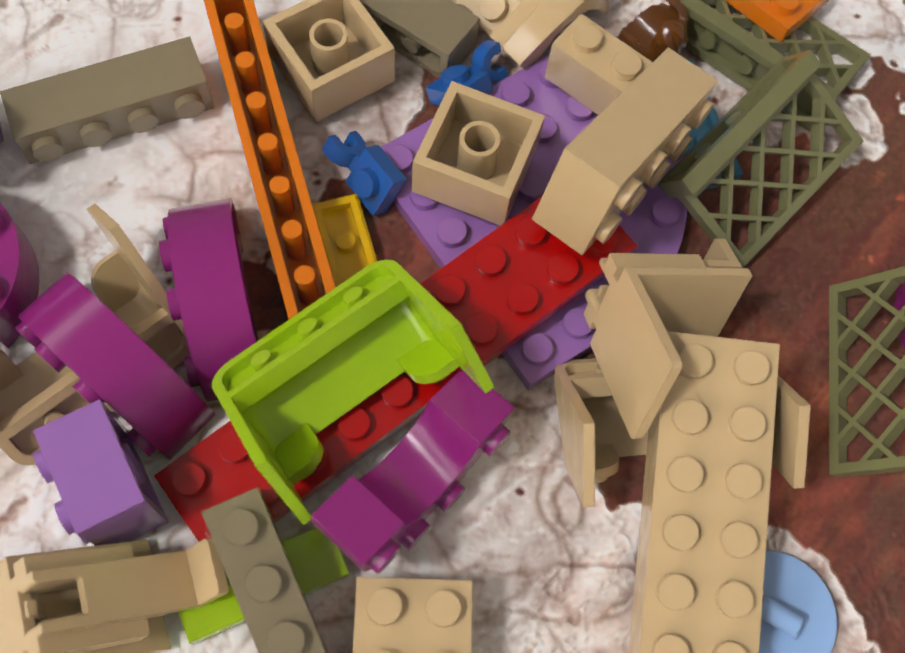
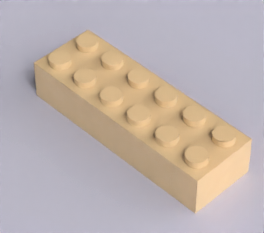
M667 331L682 360L683 367L648 429L629 653H759L780 344Z

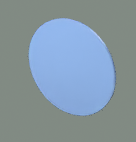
M766 550L759 653H831L837 634V616L833 599L826 585L815 571L801 560L782 552Z

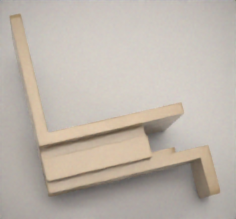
M715 238L704 259L699 254L610 253L608 258L600 259L599 264L609 285H601L599 289H589L586 292L585 298L588 304L583 315L589 328L596 329L590 345L631 439L644 438L682 370V360L667 331L718 337L753 276L748 268H742L726 239Z
M212 538L203 539L185 551L151 555L149 542L146 539L6 556L0 561V653H161L170 650L171 644L164 615L204 607L228 593L229 587L225 570Z

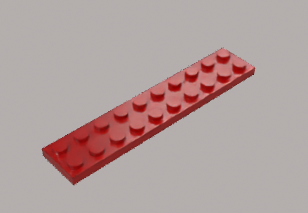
M541 196L424 280L420 285L461 323L483 366H486L605 277L599 264L601 258H608L610 253H636L638 245L619 225L605 244L596 240L583 255L579 254L532 220L542 198ZM461 368L455 369L442 381L428 384L417 383L406 372H403L317 433L316 436L323 446L322 459L311 475L294 484L303 502L422 414L429 400ZM231 421L154 475L198 542L203 539L212 538L201 513L202 511L257 487L262 490L275 523L291 512L290 508L256 468Z

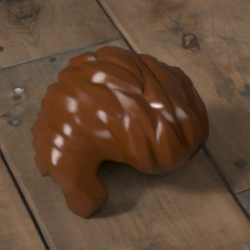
M666 0L669 5L663 3L651 5L635 16L634 20L628 23L626 27H623L617 38L652 62L668 47L682 55L683 49L688 42L687 28L689 26V18L687 16V8L680 0Z

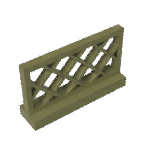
M680 0L686 6L689 18V26L687 28L688 42L685 49L748 91L781 58L786 57L780 52H788L790 56L811 49L813 53H817L818 59L822 64L814 73L817 77L826 78L827 83L821 79L820 81L832 98L836 100L871 56V54L812 16L796 29L810 35L811 40H797L793 31L783 41L779 42L777 39H768L765 30L745 15L730 14L728 8L730 4L725 0ZM707 4H715L717 11ZM743 28H751L753 35ZM831 54H839L853 64H834ZM805 88L797 94L796 115L812 117L813 99ZM797 123L807 131L811 132V124Z
M811 49L781 58L657 184L668 198L677 197L712 242L715 238L726 239L742 268L863 142L861 136L814 73L822 64ZM803 88L806 89L813 99L812 117L796 115L797 94ZM771 121L783 122L781 148L765 147L766 126ZM796 123L811 124L810 151L794 149ZM824 126H832L843 141L833 153L823 152ZM753 140L752 146H747ZM740 153H752L751 181L734 179L735 158ZM765 154L781 156L780 183L763 182ZM794 157L809 158V177L803 184H793ZM708 185H721L720 213H709L697 198ZM733 186L750 187L749 215L732 214ZM763 188L779 189V206L773 216H762ZM732 220L749 221L748 242L740 250L731 241Z
M905 266L829 286V475L833 477L847 478L905 471V456H899L890 448L893 442L905 430V407L901 408L889 398L890 394L905 378V355L901 359L888 349L905 327V305L899 311L886 302L898 286L905 283ZM865 293L871 299L855 319L851 321L846 317V297ZM883 306L894 314L895 317L879 337L875 339L864 331V328ZM860 335L871 346L857 364L852 367L846 362V351ZM884 354L897 365L877 388L864 376L881 355ZM858 383H861L873 394L858 412L852 415L847 410V397ZM885 403L898 415L881 436L877 437L865 424L879 407ZM861 432L873 445L859 461L847 462V446ZM883 454H885V455L888 456L889 458H881V457H882Z

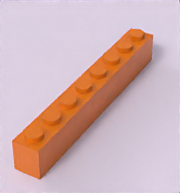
M204 0L288 319H291L336 288L254 1Z

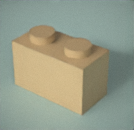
M581 13L552 43L545 78L599 115L653 62Z

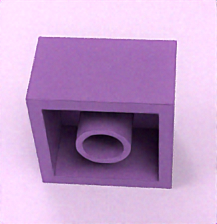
M100 399L33 430L40 450L33 453L36 466L48 484L53 481L55 482L62 499L54 504L55 511L61 525L69 535L76 533L85 544L91 543L97 546L130 542L169 523L135 445L126 435L128 430Z

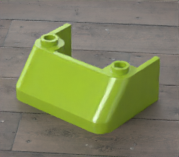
M380 260L360 270L225 363L218 370L212 382L214 393L256 468L303 525L310 521L311 514L294 484L311 475L321 461L323 446L316 436L321 430L403 372H406L417 383L428 384L444 380L451 372L460 367L485 394L495 386L461 323L402 266L393 260Z

